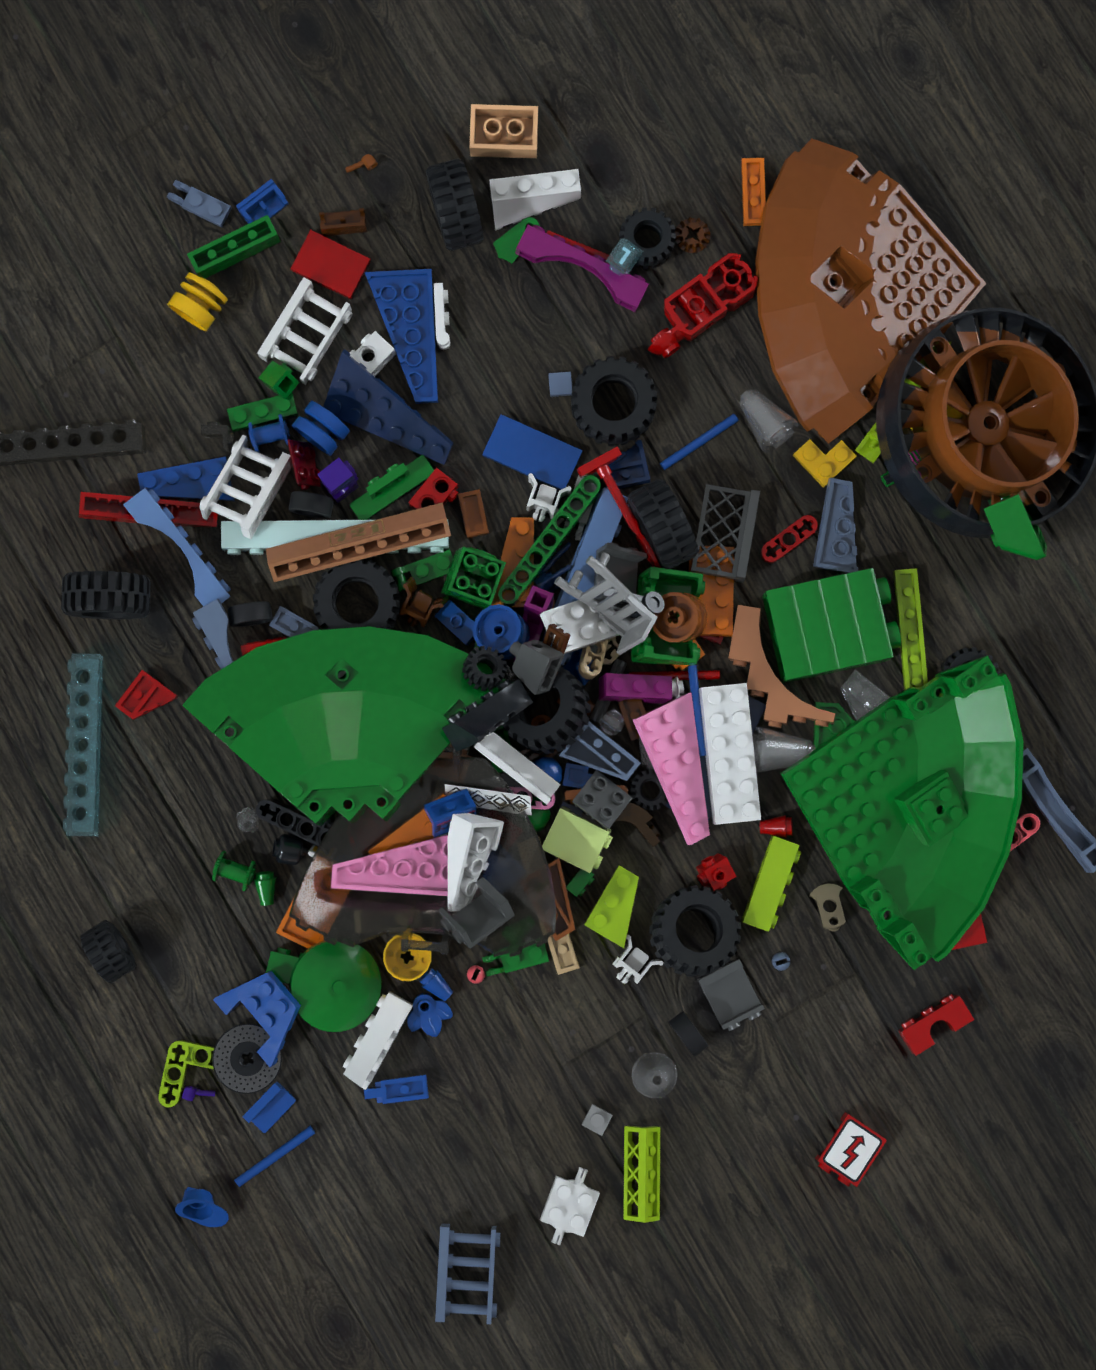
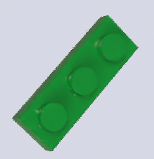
M292 392L286 400L278 395L227 409L233 432L249 428V422H252L253 427L278 421L279 414L284 419L298 415Z

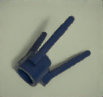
M570 542L546 564L535 578L534 582L538 588L551 593L560 588L554 585L555 579L571 569L572 565H567L553 575L550 571H547L571 546Z

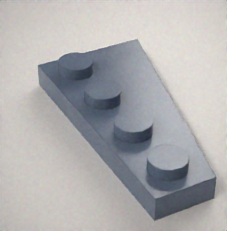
M835 478L828 479L813 567L847 574L858 571L856 564L857 546H855L856 529L853 518V483L850 481Z

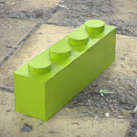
M771 836L741 922L769 932L770 928H775L778 916L775 915L778 906L782 907L786 894L783 893L785 885L789 886L793 877V872H790L793 863H798L801 851L798 850L799 845Z

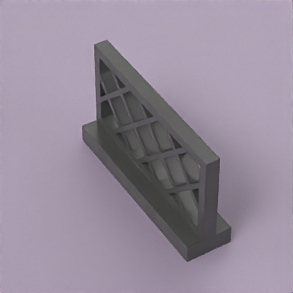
M706 484L696 539L697 548L701 547L703 551L701 553L698 552L696 557L693 558L691 572L734 579L735 582L744 583L760 491L751 490V492ZM709 491L718 492L723 500L713 505L708 499ZM734 496L745 497L744 505L738 509H735L729 501ZM726 502L733 512L722 518L716 508ZM713 511L720 521L709 527L705 521V516ZM736 515L741 523L738 528L732 531L725 521ZM723 524L729 534L719 540L712 530ZM703 525H704V526L706 527V529H707V530H705L704 532H702V531H703ZM710 533L716 543L706 549L701 542V537ZM732 537L737 546L728 553L722 542ZM719 545L725 556L715 562L709 551ZM704 554L712 562L707 568L696 567L698 558ZM728 558L733 565L732 573L722 571L718 564Z

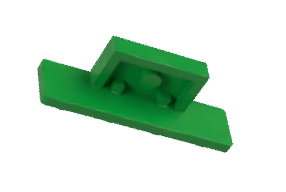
M421 455L406 466L404 463L400 465L396 463L387 469V474L383 477L377 476L368 482L369 486L366 487L367 493L350 503V507L359 520H368L427 480L434 469L424 455Z

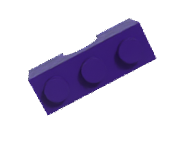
M337 458L317 474L324 487L337 503L359 487L356 482L359 478L347 460L342 462L340 458Z

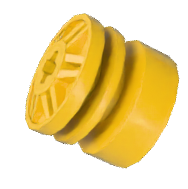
M189 272L185 278L190 284L186 282L180 284L187 294L175 292L167 305L192 325L207 331L215 320L209 309L220 312L222 308L216 302L225 305L228 299L213 283Z
M401 933L394 936L387 943L383 952V962L387 971L394 978L401 981H413L427 972L431 963V950L428 943L421 936L415 933ZM406 951H410L411 956H414V960H409L408 964H405L404 959L401 958V954H405Z

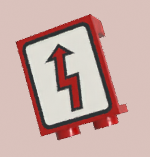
M845 1112L840 1119L843 1122L821 1156L817 1154L815 1159L820 1162L818 1167L829 1174L831 1171L839 1175L837 1179L848 1187L850 1184L857 1187L887 1140Z

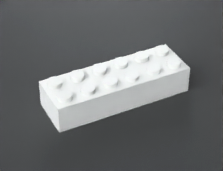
M747 683L699 688L712 824L761 820Z

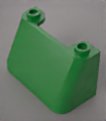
M650 567L639 575L636 594L644 596L654 591L662 596L670 592L690 593L699 598L700 594L703 595L705 591V581H703V574ZM652 628L645 641L632 648L631 658L632 662L695 665L700 658V648H697V644L693 643V640L689 642H667L659 638Z

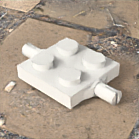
M579 1167L575 1180H567L559 1176L555 1177L540 1217V1221L550 1224L556 1229L551 1241L554 1244L561 1245L565 1232L574 1233L582 1237L585 1235L600 1194L599 1191L588 1188L583 1183L588 1172L587 1169Z

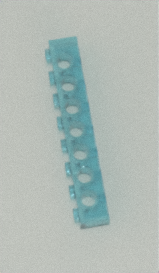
M71 654V659L68 660V672L71 673V682L67 683V694L70 695V704H67L66 708L67 718H70L69 727L66 728V740L69 741V750L65 752L68 772L64 776L65 786H68V793L64 796V808L67 809V818L63 820V830L66 832V836L98 837L103 656L100 654ZM87 671L90 676L89 680L86 683H81L80 675ZM83 694H87L89 697V701L85 706H81L79 703V698ZM86 716L88 725L81 729L78 722L80 718ZM82 739H85L88 743L84 751L78 749V743ZM81 762H85L87 765V770L83 774H79L77 771V766ZM83 784L86 787V794L79 797L77 795V788ZM80 807H83L86 811V815L82 820L76 817V811Z

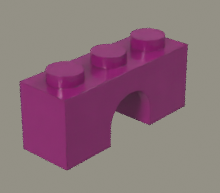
M606 673L599 678V701L621 702L625 699H642V703L665 704L672 699V677Z

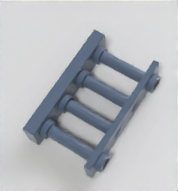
M441 1223L435 1322H445L446 1315H450V1313L487 1315V1324L490 1325L492 1318H496L497 1303H493L495 1247H500L501 1233H496V1226H492L491 1235L454 1233V1230H450V1224ZM454 1242L491 1244L490 1258L453 1256V1254H449V1245H454ZM453 1266L489 1268V1282L452 1280V1277H448V1268H453ZM451 1289L488 1291V1304H451V1301H446L447 1292H451Z

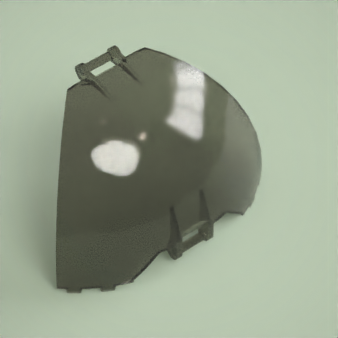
M450 744L444 752L453 753V758H437L399 801L402 805L387 822L371 808H368L355 824L349 822L341 814L338 815L306 869L294 897L289 916L296 920L297 927L304 931L310 928L322 934L324 941L333 945L340 942L354 947L357 944L390 933L402 936L401 951L424 950L449 954L451 939L455 938L452 934L453 931L450 930L448 932L441 924L440 920L443 918L439 909L443 907L451 917L459 911H448V896L331 888L332 864L371 855L367 852L368 849L375 846L385 836L395 831L405 821L420 812L425 804L432 802L442 793L445 794V784L513 793V791L486 759L463 757L462 750L456 752L452 744ZM383 798L378 806L383 807L386 804V800ZM350 800L348 804H346V806L344 807L345 809H350L352 807V802ZM516 801L505 807L491 810L476 808V815L504 822L499 845L496 851H491L486 861L489 863L487 870H482L478 878L480 880L484 877L508 900L515 914L514 917L477 943L485 950L491 952L494 957L508 953L510 957L519 955L523 948L533 944L539 947L548 941V937L555 934L556 904L551 872L537 833L525 810ZM479 887L477 888L472 901H474L476 898L482 895ZM413 932L442 934L441 942L412 940Z

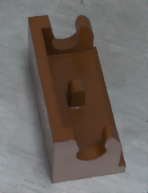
M364 208L331 213L319 212L321 220L320 229L323 236L367 232Z

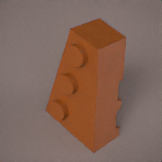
M560 858L520 881L555 941L575 930Z

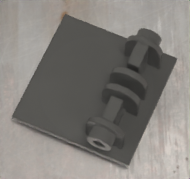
M596 770L572 802L575 804V807L578 806L586 812V815H590L592 820L595 819L603 825L602 828L605 827L609 830L633 797Z

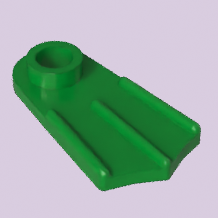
M527 217L497 239L493 245L498 258L513 264L519 257L515 252L525 227L529 224L540 226L539 222L535 218Z

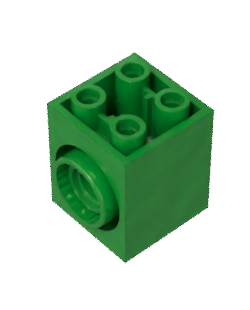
M461 547L455 551L441 593L480 608L491 606L506 562L498 560L494 555L472 547Z

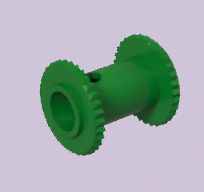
M222 851L215 862L212 880L216 882L218 877L221 876L242 883V891L245 892L253 881L256 872V862L252 861L250 866H246L226 859V851Z

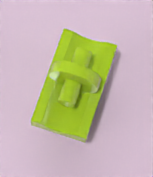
M876 423L855 449L856 452L871 463H874L881 454Z

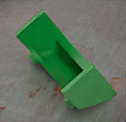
M1017 494L1012 497L1009 495L1000 498V502L991 505V500H988L990 506L984 508V511L994 532L991 534V538L995 547L1000 546L1001 550L1034 560L1045 558L1047 553L1046 542L1039 525L1033 528L1031 523L1033 519L1025 509L1020 495Z

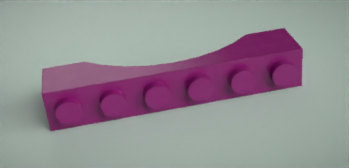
M527 225L516 247L515 254L535 264L545 261H562L585 268L604 283L616 304L633 312H636L649 285L643 277L636 274L632 276L626 273V270L619 265L614 264L612 266L605 263L606 260L601 256H591L585 253L584 248L578 245L571 246L565 243V239L558 235L551 236L545 233L542 227L533 225V227Z

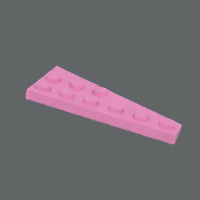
M690 692L633 719L687 845H692L710 835L692 693Z
M448 835L332 864L331 888L448 896Z

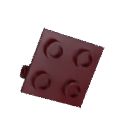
M287 440L298 486H301V490L310 489V486L321 487L320 478L317 475L319 470L315 462L316 454L311 443Z

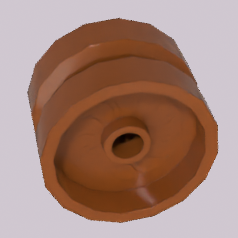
M670 592L662 595L665 606L662 612L655 615L657 619L652 627L653 631L659 638L667 642H689L697 639L707 625V611L702 601L690 593Z

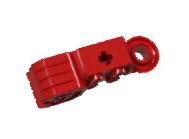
M728 253L710 266L708 273L704 277L700 273L664 300V315L673 328L671 330L665 328L651 339L652 344L648 351L668 358L681 347L678 342L683 339L692 341L725 317L727 311H735L753 298L758 276L752 277V271L748 264L740 261L741 254Z

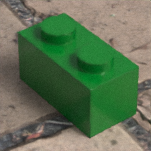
M580 869L566 889L576 897L578 895L581 897L585 892L584 887L594 881V874Z

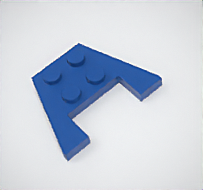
M270 971L215 997L213 1000L225 1015L230 1014L241 1002L270 1036L257 1053L269 1067H272L278 1061L277 1056L284 1047L285 1037L288 1031L291 1030L301 1005L276 975Z

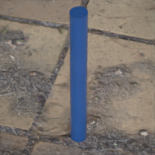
M732 414L660 462L663 470L668 469L738 422L737 416Z
M697 665L688 666L699 755L706 756Z
M309 1126L234 1179L235 1183L240 1187L314 1135V1129Z

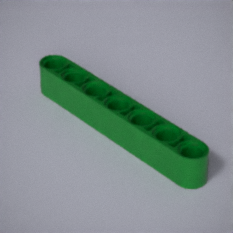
M588 475L580 481L501 586L498 596L502 605L511 607L520 600L600 493V481L597 477ZM592 482L597 488L594 492H587L584 489V485ZM579 500L582 502L583 507L580 510H573L570 506L571 502ZM565 518L570 524L567 528H560L557 526V521ZM547 536H552L556 539V543L551 547L543 543L544 538ZM533 554H539L543 560L540 564L534 565L530 562V557ZM520 572H525L529 576L528 580L524 583L516 580V576ZM506 590H512L515 593V597L511 601H506L502 597L503 593Z

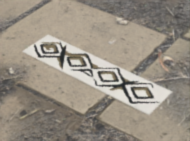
M445 784V794L447 796L467 788L476 808L532 815L531 796Z

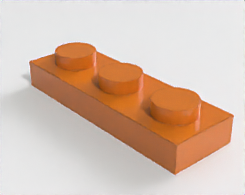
M742 158L743 226H761L763 208L766 204L764 158Z

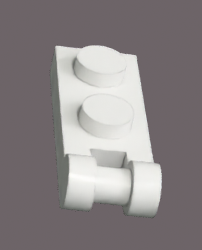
M434 283L436 340L438 347L441 350H446L451 344L450 337L445 329V325H450L449 312H445L444 304L449 303L448 290H444L443 283Z

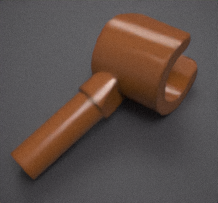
M366 154L361 161L345 167L348 173L365 165L368 170H372L378 163L372 155Z

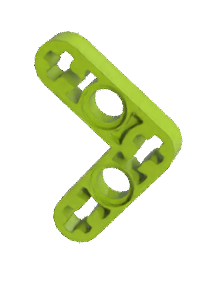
M178 1040L170 1045L159 1091V1102L162 1106L173 1107L180 1101L188 1064L213 1069V1065L210 1062L214 1047ZM179 1045H182V1050H185V1054L180 1055L179 1062H184L183 1065L171 1063V1059L175 1061L177 1058L174 1048H178ZM199 1049H204L208 1053V1059L205 1062H199L196 1059V1052ZM172 1067L178 1068L181 1072L178 1080H172L168 1075ZM166 1082L171 1085H179L178 1088L173 1087L172 1095L175 1096V1099L171 1100L170 1103L164 1097V1094H167L170 1090V1086H166Z

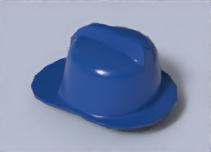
M187 1187L182 1202L175 1207V1212L179 1216L206 1227H221L229 1220L228 1213L223 1208L215 1205L212 1194L204 1189Z

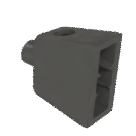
M532 640L523 644L519 641L514 642L509 649V652L516 657L512 671L534 695L550 691L564 654L539 640Z

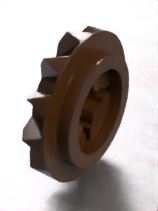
M689 217L681 221L676 228L675 241L685 252H700L707 247L710 241V231L707 223L701 221L700 218ZM688 229L692 232L699 230L697 233L698 241L693 237L687 239L689 235Z

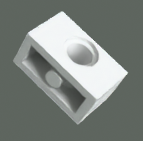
M376 331L372 335L367 334L361 341L362 345L356 351L352 350L350 352V356L358 363H362L367 368L366 370L374 377L396 355L395 349ZM366 353H373L375 355L374 359L369 362L364 361L363 356Z

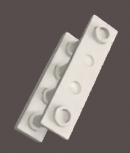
M304 277L257 354L267 363L270 358L273 359L275 357L302 373L300 380L306 385L309 380L312 381L315 378L318 364L343 323L347 324L351 319L352 309L347 302L341 309L314 293L312 282ZM305 301H311L337 316L332 326L329 328L302 312L303 309L301 308ZM300 320L325 335L319 347L292 332L290 328L292 322ZM282 339H288L314 354L307 366L279 350L278 345Z
M242 435L240 440L234 443L231 450L232 454L209 494L202 498L199 508L202 517L206 520L211 512H215L240 523L243 536L252 539L293 464L291 455L282 452L279 459H272L249 449L247 436ZM243 456L271 467L272 472L269 477L263 478L238 467ZM234 474L261 486V491L258 496H252L227 484ZM225 493L250 504L251 509L248 514L242 515L217 504V501L221 494Z

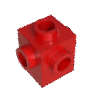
M719 853L704 858L701 864L696 867L699 873L697 878L700 884L710 887L713 891L724 888L727 882L737 877L727 857Z

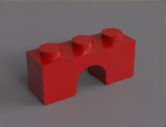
M949 994L940 1000L941 1004L935 1008L929 1006L920 1012L922 1016L915 1020L910 1018L901 1024L902 1028L898 1032L913 1055L917 1056L935 1044L930 1035V1029L936 1021L944 1020L949 1028L955 1032L974 1020L959 995L953 996Z

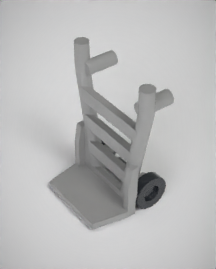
M602 553L599 560L589 556L586 564L592 567L595 573L600 574L604 578L603 581L582 592L577 587L583 577V573L576 570L569 583L559 576L554 584L569 595L600 612L598 617L622 636L616 653L621 655L645 641L656 622L657 616L655 615L664 609V600L659 593L651 591L645 594L640 602L606 567L610 559L609 554ZM611 587L617 591L601 602L594 599ZM624 599L629 603L617 611L611 608Z

